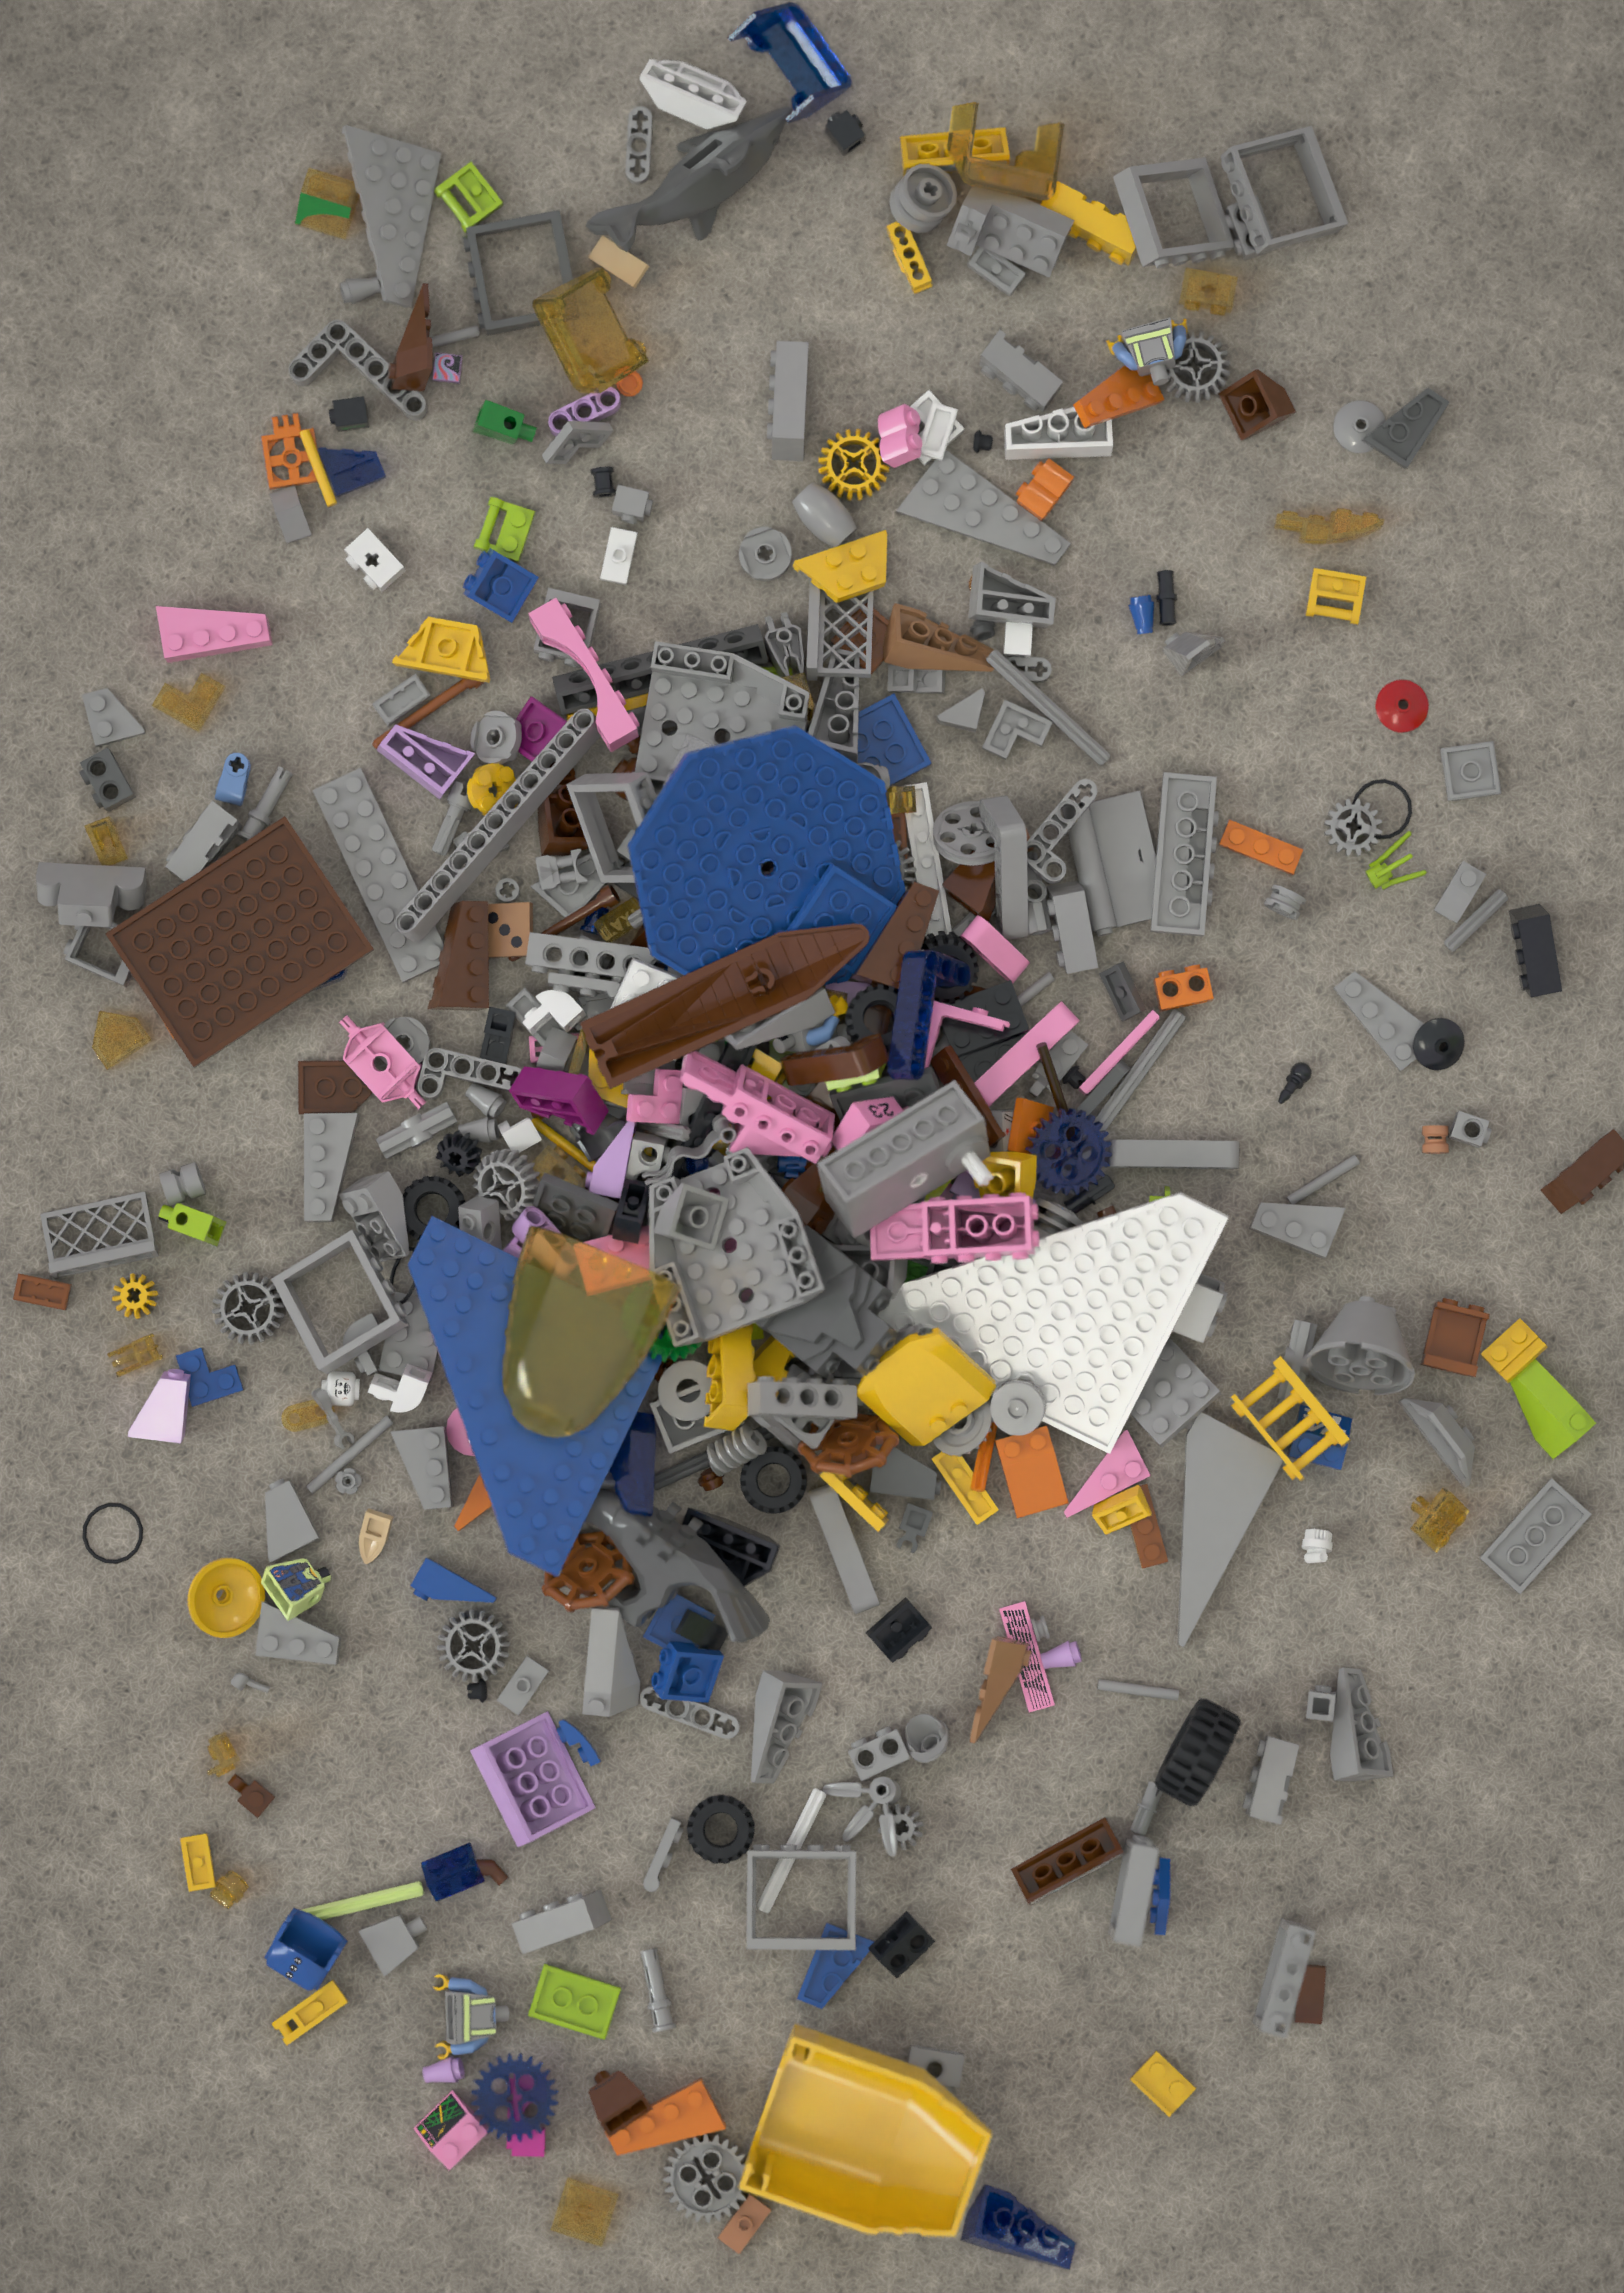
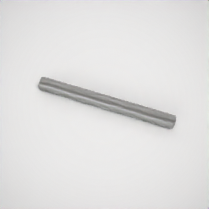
M993 650L987 656L986 661L1099 765H1103L1110 758V754L1000 652Z
M1172 1010L1086 1130L1083 1137L1093 1145L1098 1143L1186 1020V1017L1180 1011Z

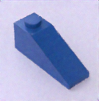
M430 1558L425 1559L410 1585L415 1589L413 1594L425 1601L429 1597L436 1600L491 1603L497 1600L496 1596Z

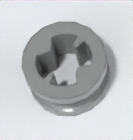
M504 878L496 885V895L502 902L511 903L519 897V885L513 879ZM509 883L510 887L512 885L515 887V890L512 891V896L506 898V894L504 896L500 894V891L504 890L503 885Z
M1040 1616L1039 1620L1030 1619L1036 1641L1040 1642L1043 1637L1050 1639L1044 1616Z

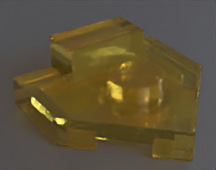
M99 1011L92 1049L107 1070L152 1041L137 1018Z

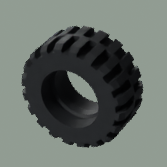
M1206 1698L1199 1699L1185 1719L1165 1756L1155 1779L1157 1789L1188 1806L1198 1805L1216 1777L1234 1742L1241 1724L1238 1715Z

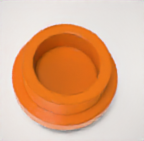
M625 370L617 377L616 386L622 395L631 397L641 391L643 381L640 374L636 371Z

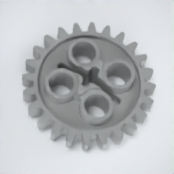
M704 2134L702 2141L697 2136L693 2137L692 2144L684 2139V2149L678 2146L674 2148L678 2156H668L673 2166L667 2165L664 2167V2170L671 2173V2175L663 2177V2181L671 2183L670 2186L665 2188V2192H673L674 2194L669 2199L670 2203L679 2202L676 2211H680L683 2208L687 2209L686 2218L695 2213L696 2222L700 2220L701 2215H705L707 2223L710 2222L711 2215H715L716 2219L721 2221L722 2212L730 2217L731 2206L735 2209L740 2208L737 2199L746 2200V2196L741 2192L742 2189H739L745 2163L740 2161L745 2157V2154L740 2153L736 2155L735 2152L738 2145L736 2144L729 2148V2138L720 2143L719 2134H716L713 2140H709L708 2134ZM709 2152H714L719 2156V2162L714 2166H709L704 2161V2156ZM694 2157H698L707 2174L712 2173L714 2175L712 2183L720 2193V2199L716 2198L707 2181L703 2183L700 2181L703 2174L695 2164ZM689 2166L695 2169L696 2176L694 2179L686 2180L682 2177L681 2170L684 2167ZM721 2176H730L734 2182L733 2186L729 2189L721 2188L718 2184ZM699 2190H706L710 2194L711 2198L707 2203H699L696 2200L695 2194Z

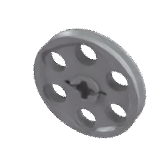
M979 801L962 802L950 806L939 814L934 822L933 841L935 848L943 857L954 863L972 866L995 861L994 848L987 846V844L994 842L992 836L982 822L981 817L972 816L973 813L980 812ZM950 819L959 820L957 824H949L946 821ZM947 837L954 839V841L949 843L943 842L941 840ZM966 849H972L975 851L972 854L962 853V851Z

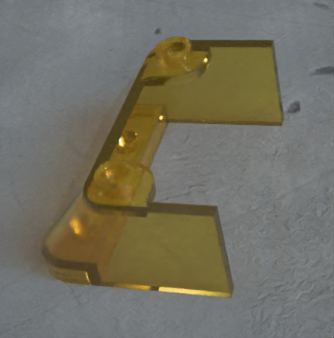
M971 102L952 106L947 151L964 183L1036 201L1049 200L1054 196L1065 123L1059 122L1038 126L1035 151L1025 150L1020 152L1016 156L1015 165L1012 166L973 157L972 151L979 103Z

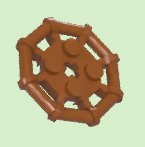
M857 1413V1418L834 1420L817 1448L812 1449L806 1443L800 1441L798 1452L805 1456L811 1465V1470L815 1473L828 1472L852 1478L853 1474L876 1466L880 1468L884 1466L886 1458L893 1447L899 1444V1435L893 1432L889 1425L877 1414L873 1416ZM812 1422L808 1433H816L819 1427ZM876 1445H882L879 1451L875 1448ZM821 1450L822 1452L818 1456L814 1452ZM830 1461L843 1462L845 1464L834 1463Z
M603 1531L577 1535L563 1564L560 1576L555 1577L545 1571L542 1592L545 1596H550L563 1605L568 1612L597 1606L605 1608L609 1606L608 1603L622 1589L633 1583L635 1577L632 1566L620 1553L609 1536ZM590 1543H591L592 1546H593V1547H585L584 1544H590ZM610 1544L615 1549L610 1551L606 1548V1545ZM623 1559L622 1569L616 1568V1561ZM586 1566H587L588 1568H590V1567L593 1566V1568H592L590 1571H587V1572L584 1571V1568H585ZM612 1579H615L616 1581L603 1592L602 1588ZM566 1586L570 1589V1592L567 1596L559 1589ZM580 1594H584L585 1596H587V1597L579 1598V1597H580Z

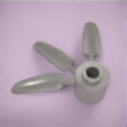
M878 1777L871 1783L870 1788H862V1784L859 1782L830 1783L823 1787L822 1790L827 1795L859 1798L862 1793H870L871 1798L874 1800L869 1807L866 1805L862 1806L852 1818L843 1833V1840L845 1842L852 1840L873 1818L875 1807L878 1804H883L884 1814L879 1817L883 1842L887 1853L892 1857L896 1855L894 1815L889 1813L888 1806L897 1803L901 1797V1787L897 1781L887 1777ZM886 1787V1793L882 1795V1789Z

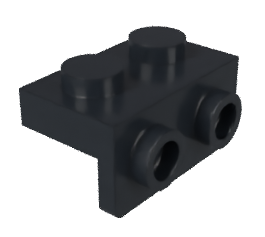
M905 1597L865 1633L891 1663H894L896 1660L903 1658L907 1654L908 1649L916 1642L922 1641L928 1635L932 1626Z

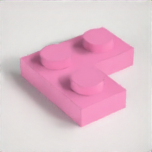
M656 1068L653 1095H628L626 1121L679 1124L683 1082L680 1081L681 1070Z

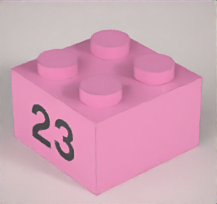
M894 1097L853 1102L834 1133L831 1142L837 1150H840L903 1112V1109Z

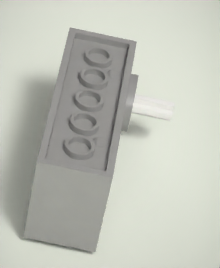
M955 1080L817 1163L825 1200L853 1238L858 1237L967 1170L979 1186L989 1184V1180L993 1178L982 1163L984 1159L990 1156L984 1118Z

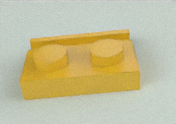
M1519 1318L1481 1353V1357L1509 1383L1547 1349V1345Z
M1157 2050L1130 2078L1168 2117L1196 2090Z

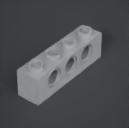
M758 1377L757 1382L748 1383V1416L831 1420L857 1418V1385H847V1380H831L830 1384H823V1379H806V1383H798V1378H782V1382H774V1377ZM777 1391L779 1392L781 1397L780 1402H778L776 1399ZM801 1392L803 1393V1395H804V1397H805V1402H804V1404L802 1403V1401H801V1399H800V1394H801ZM825 1393L828 1395L829 1398L828 1404L825 1402L824 1399Z

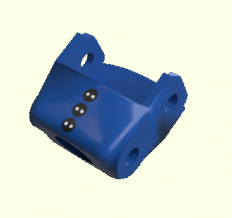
M293 1908L276 1934L264 1958L269 1968L307 1991L318 1990L348 1940L318 1917Z

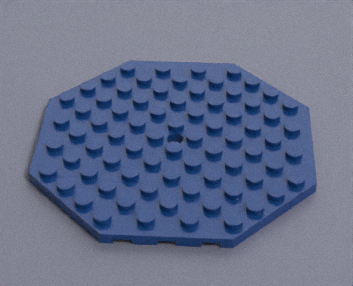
M796 725L686 752L627 844L650 954L679 973L686 975L768 938L777 932H786L831 863L897 905L906 890L900 871L901 864L893 834L894 828L885 793L887 792L885 782ZM766 861H772L774 864L773 871L769 874H762L761 864ZM843 967L823 986L846 982L853 973Z

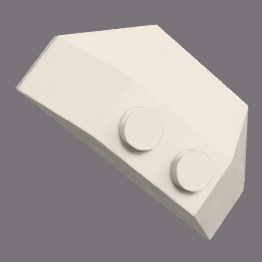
M650 59L639 78L659 109L705 129L737 121L747 102L730 82L682 61H657Z

